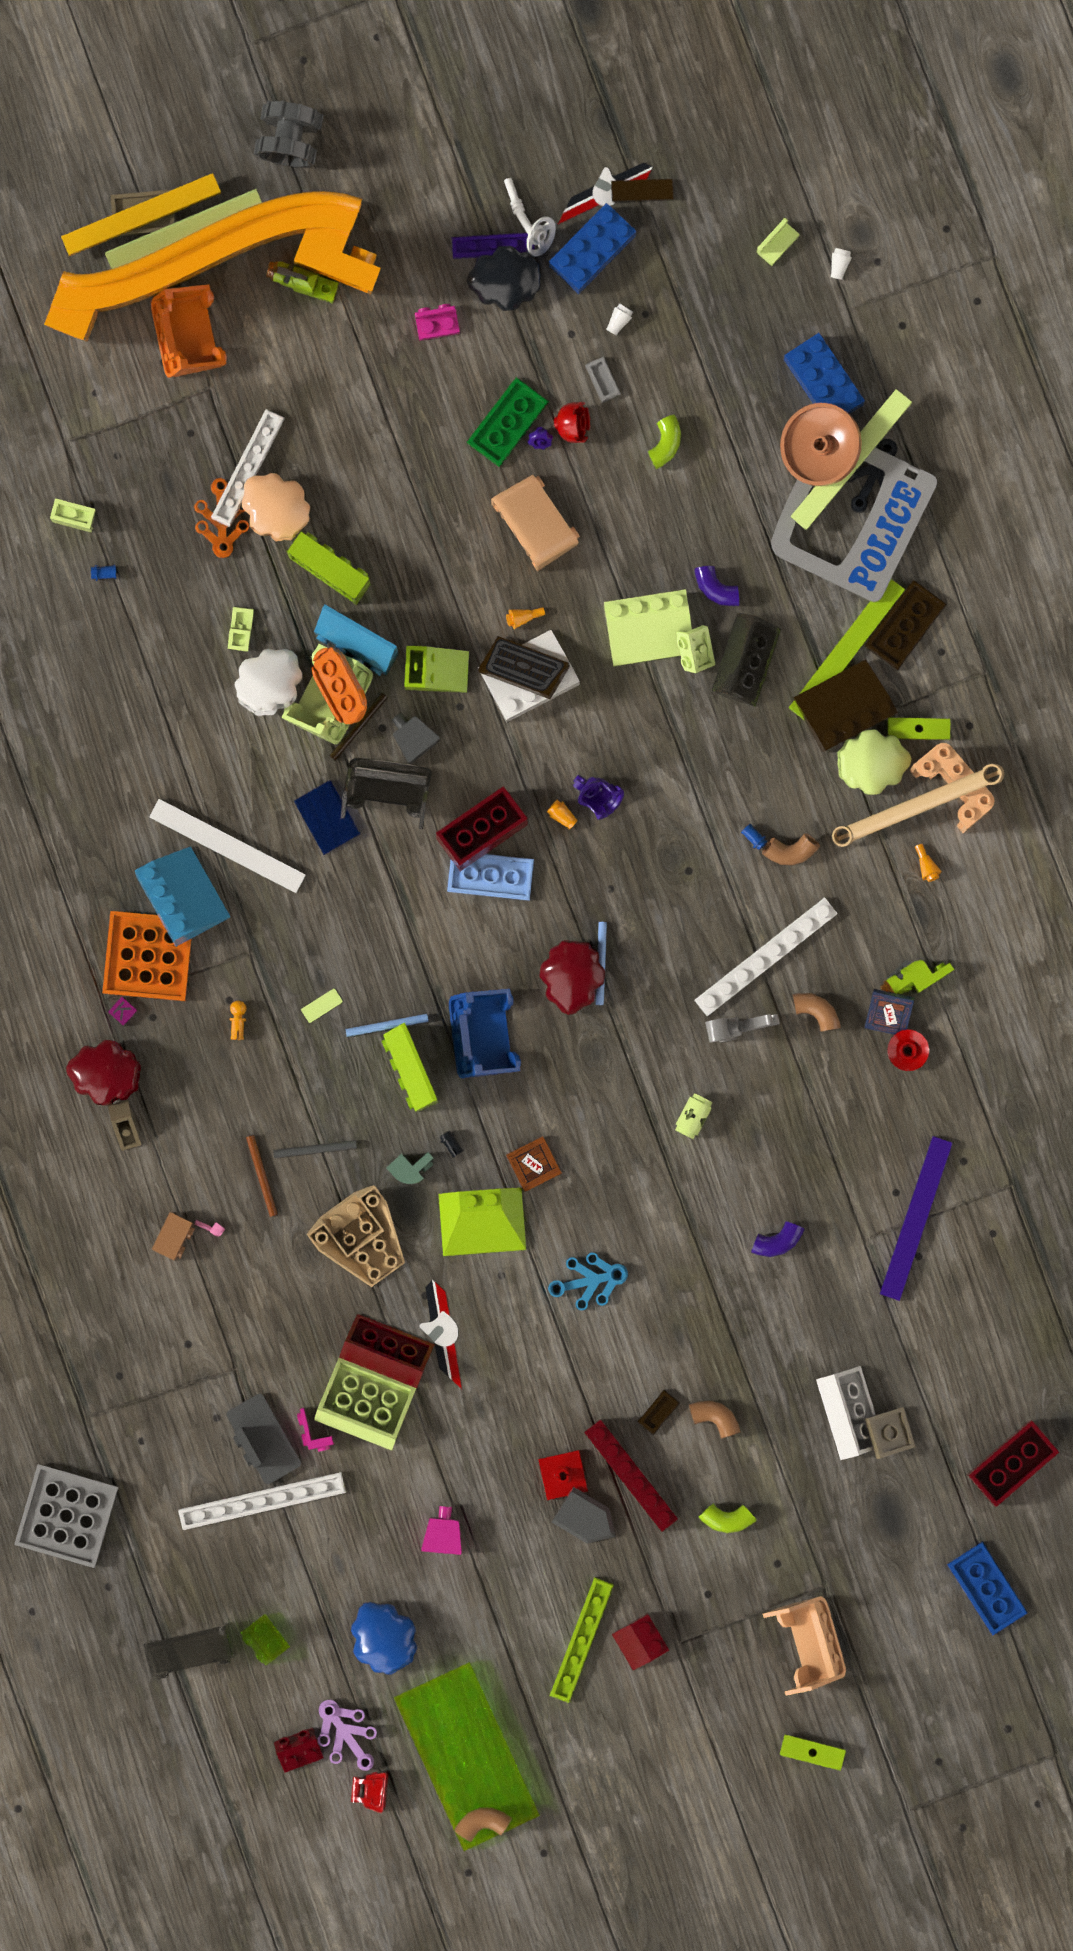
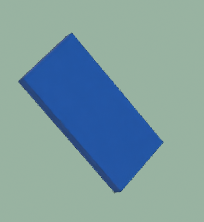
M980 1542L947 1564L992 1635H995L1028 1613L983 1542Z

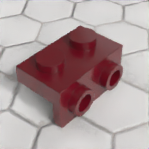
M313 1728L301 1730L299 1733L282 1737L274 1742L276 1754L284 1773L324 1759Z

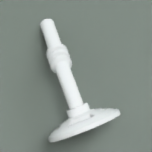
M512 178L505 179L504 182L511 199L510 205L512 210H514L513 214L518 217L528 234V252L533 256H541L549 249L554 240L555 222L552 218L544 216L538 219L532 226L524 213L525 208L523 207L522 200L518 198ZM542 221H546V222H547V223L544 224L543 226H542V225H539V223L542 222ZM532 245H538L539 248L533 250Z

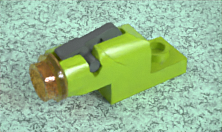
M270 261L266 277L270 278L271 281L293 288L295 292L333 303L339 286V282L320 277L317 273L281 261Z
M905 960L887 977V980L883 981L884 984L880 988L883 991L903 994L913 990L912 987H914L917 993H920L951 973L954 968L950 963L945 965L943 962L933 968L935 973L932 974L923 960L914 962Z

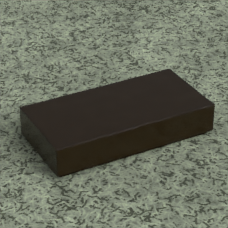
M663 1390L638 1420V1423L654 1435L680 1403Z

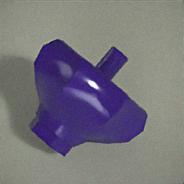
M539 427L536 431L529 434L528 444L533 446L534 449L544 450L552 446L553 435L549 434L543 427Z

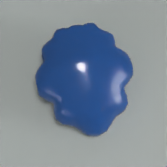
M363 1603L358 1610L356 1620L351 1626V1632L356 1638L353 1652L358 1661L369 1664L376 1673L388 1675L412 1663L417 1650V1644L414 1641L416 1628L410 1617L398 1615L394 1605L389 1603Z

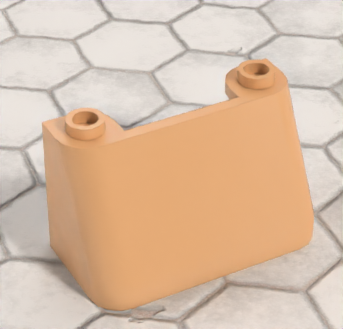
M531 475L491 498V504L497 512H500L502 519L508 524L525 549L526 554L532 560L533 566L539 571L578 545L577 538L580 536L574 527L570 528L552 503L543 489L545 485L541 478Z

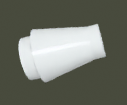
M835 248L834 253H832V278L843 280L845 271L852 259L850 251Z
M619 304L617 308H614L606 330L617 336L618 332L632 319L631 315L633 312Z

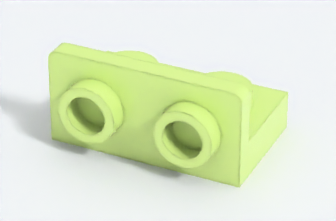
M702 625L688 632L681 630L676 632L677 645L681 653V664L685 671L698 673L716 665L708 626Z

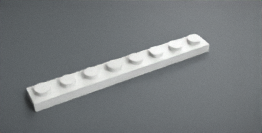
M824 897L694 1001L704 1014L709 1016L836 916L837 912Z

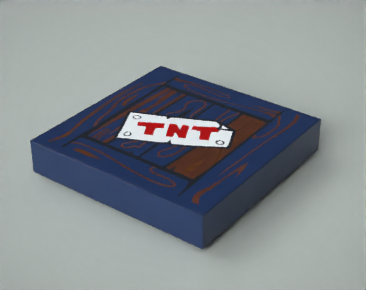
M873 989L865 1028L894 1035L899 1031L907 1030L914 997Z

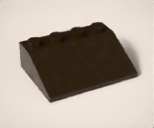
M866 659L793 697L821 752L898 713L887 691Z

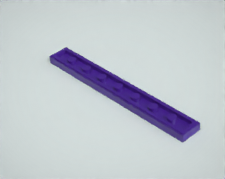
M932 1136L880 1295L900 1301L952 1142Z

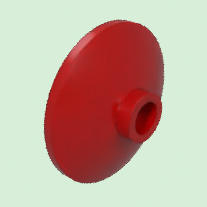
M902 1030L890 1039L887 1048L888 1057L896 1068L903 1071H914L923 1066L927 1061L929 1045L921 1033L915 1030ZM907 1046L912 1049L909 1055L904 1053V1048Z

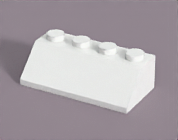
M861 1366L816 1379L840 1459L843 1460L873 1451V1445L864 1419L876 1414Z

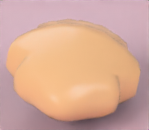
M270 473L265 476H252L246 480L242 508L250 515V527L255 533L260 536H271L274 541L292 540L309 522L310 505L304 500V489L298 482L283 481L276 473Z

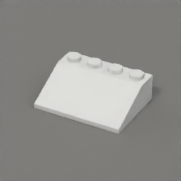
M552 630L522 644L569 663L570 667L551 699L580 685L576 673ZM481 674L506 723L550 700Z

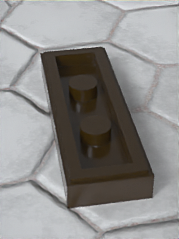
M673 179L611 181L612 203L673 201Z

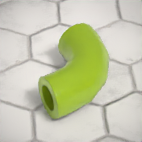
M675 414L667 416L657 423L661 433L660 441L657 446L647 451L655 469L662 467L673 459L680 447L681 430Z
M712 1503L698 1516L711 1529L723 1533L740 1532L757 1521L744 1505L734 1512H724Z

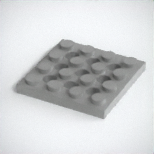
M38 1464L14 1545L95 1568L119 1487ZM49 1484H55L58 1487V1493L55 1496H50L47 1493V1486ZM69 1490L77 1491L78 1499L75 1502L67 1499V1492ZM91 1495L98 1498V1505L94 1508L87 1505V1498ZM49 1504L52 1507L51 1515L44 1516L41 1513L42 1505ZM63 1510H69L72 1513V1519L69 1522H64L61 1519ZM83 1516L91 1517L92 1525L89 1528L81 1525V1518ZM38 1524L46 1527V1534L44 1536L36 1535L35 1527ZM58 1530H63L66 1533V1540L64 1542H58L55 1539V1533ZM76 1537H85V1547L79 1548L75 1545Z

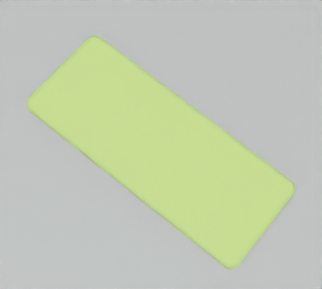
M332 989L302 1008L301 1011L308 1022L311 1023L343 1001L337 991Z

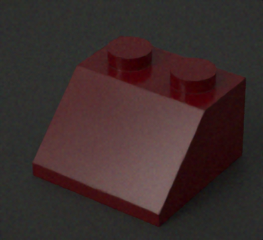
M648 1613L612 1633L632 1670L653 1661L669 1651L668 1646Z

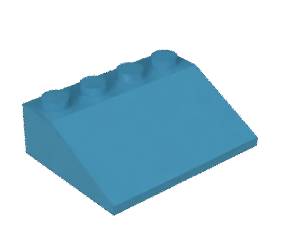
M324 604L314 633L317 635L316 639L326 645L329 642L344 655L348 653L360 663L371 666L370 670L379 676L382 673L387 675L399 655L397 646Z
M191 846L153 860L135 870L139 883L176 947L230 918L227 909Z

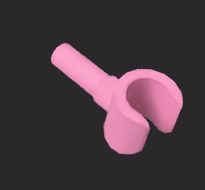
M198 1220L195 1221L196 1226L206 1229L215 1236H221L225 1230L217 1222L211 1227Z

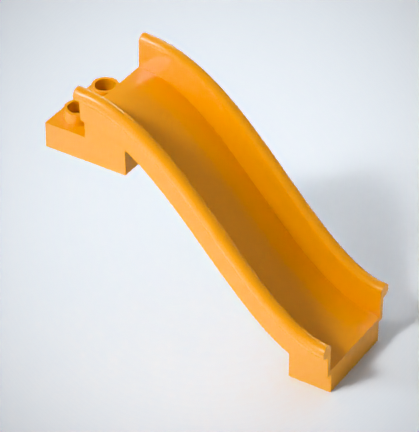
M327 191L303 192L282 196L232 214L128 264L90 274H75L63 271L44 325L87 342L99 312L118 309L159 294L164 289H170L251 249L284 237L304 233V236L294 259L295 265L371 294L381 270L380 267L374 265L377 255L356 246L353 247L350 256L343 253L361 208L362 198Z

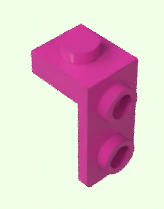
M301 1408L297 1417L299 1425L304 1426L305 1433L301 1434L304 1446H308L309 1450L318 1448V1452L329 1450L330 1445L334 1444L333 1436L312 1440L306 1410Z

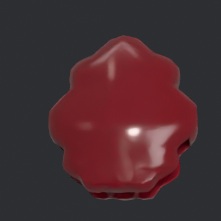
M563 940L557 946L550 949L549 958L542 962L540 966V979L547 985L546 998L554 1003L562 1013L567 1015L576 1014L583 1007L591 1005L595 1001V990L600 988L605 981V969L598 962L599 953L588 942Z
M103 1040L96 1047L86 1045L81 1048L79 1053L66 1066L67 1075L73 1082L75 1091L81 1095H89L94 1104L108 1106L118 1099L127 1100L132 1093L138 1090L141 1065L136 1060L134 1053L130 1050H123L122 1046L116 1041Z

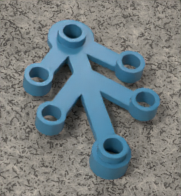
M592 1252L586 1257L587 1263L597 1265L607 1272L596 1274L578 1263L576 1258L571 1257L566 1261L567 1268L579 1272L586 1278L565 1283L555 1280L549 1284L548 1290L552 1296L560 1297L564 1294V1291L588 1286L582 1297L576 1301V1308L582 1311L588 1307V1301L599 1283L608 1281L603 1292L596 1297L597 1304L604 1306L608 1303V1297L615 1285L622 1284L627 1280L628 1271L625 1266L621 1264L611 1266L600 1259L596 1253ZM595 1255L597 1258L596 1262H589V1256ZM569 1260L576 1261L574 1268L569 1267ZM614 1271H621V1277L615 1278L613 1275ZM559 1285L561 1287L560 1292L555 1293L553 1286ZM601 1295L606 1297V1302L602 1304L598 1301V1297ZM580 1300H584L586 1302V1306L584 1308L578 1307V1302Z

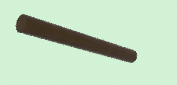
M384 693L378 696L368 708L364 717L353 726L329 755L334 761L338 759L388 699Z

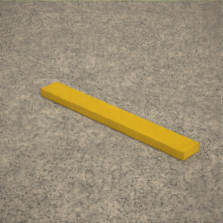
M212 173L65 234L61 238L70 257L221 194V191Z

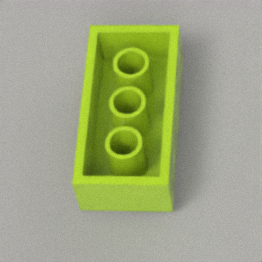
M300 532L287 551L288 557L357 605L371 585L368 573L359 567L357 570L354 569L348 559L343 556L337 557L334 550L328 545L324 544L321 546L318 544L317 538L309 532L306 535Z

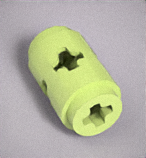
M694 1093L688 1099L677 1120L675 1130L691 1139H694L695 1135L698 1136L712 1109V1102Z

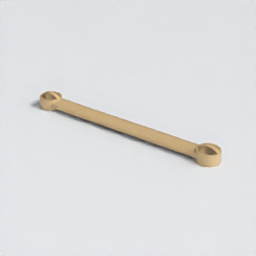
M988 764L978 772L848 826L837 827L833 831L832 839L838 846H849L857 839L988 785L999 784L1004 778V770L998 764ZM989 767H996L998 771L986 775ZM1000 774L996 781L991 782L988 780ZM840 829L848 830V833L837 837ZM850 837L847 843L842 844L839 842L840 840Z

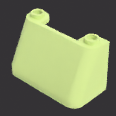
M318 644L316 650H314V652L312 653V657H311V658H312V663H313V665H314L313 658H314L315 654H316L320 649L327 648V647ZM344 655L366 694L373 678L372 671L358 660ZM313 676L299 704L294 702L285 708L282 716L284 720L333 744H339L342 741L350 725L341 723L334 717Z

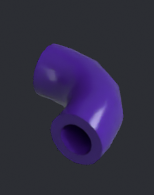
M702 566L694 569L698 587L709 600L719 605L739 606L738 585L727 586L722 584L717 579L715 566Z
M785 1221L782 1230L774 1236H764L758 1233L751 1253L766 1257L783 1255L796 1246L805 1229Z

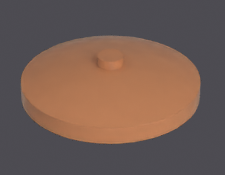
M828 403L810 404L798 410L785 425L780 442L782 460L787 470L803 483L821 487L833 485L847 477L856 466L861 453V433L853 417L844 409Z

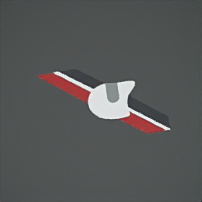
M641 163L616 176L611 175L609 168H604L593 187L571 197L558 224L598 205L604 206L606 203L608 205L615 204L616 202L612 203L611 181L647 180L653 167L646 163Z
M432 1280L425 1287L430 1321L428 1323H421L419 1326L435 1344L439 1369L462 1389L455 1349L458 1328L449 1315L446 1292Z

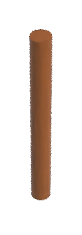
M254 1135L246 1137L269 1216H276L278 1213Z

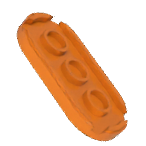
M333 647L320 649L313 658L314 667H312V674L334 717L341 723L355 724L366 713L367 699L346 657L339 649Z

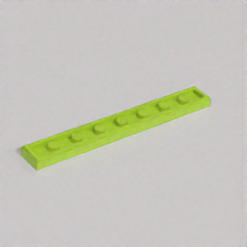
M892 579L890 580L882 598L878 602L870 601L799 694L841 673L905 591L903 587ZM793 701L788 709L804 720L795 701Z

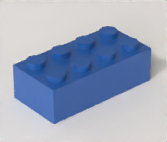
M606 203L549 261V267L576 293L580 294L636 237V230Z
M817 333L784 355L785 363L813 404H832L844 409L849 414L864 405L865 400L820 333Z

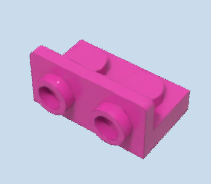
M443 304L438 306L439 309L431 310L429 307L419 309L415 313L419 341L460 334L455 306Z

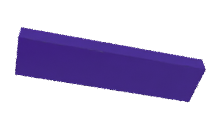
M528 234L452 237L453 259L479 258L481 255H492L499 246H513L519 253H529L527 249Z

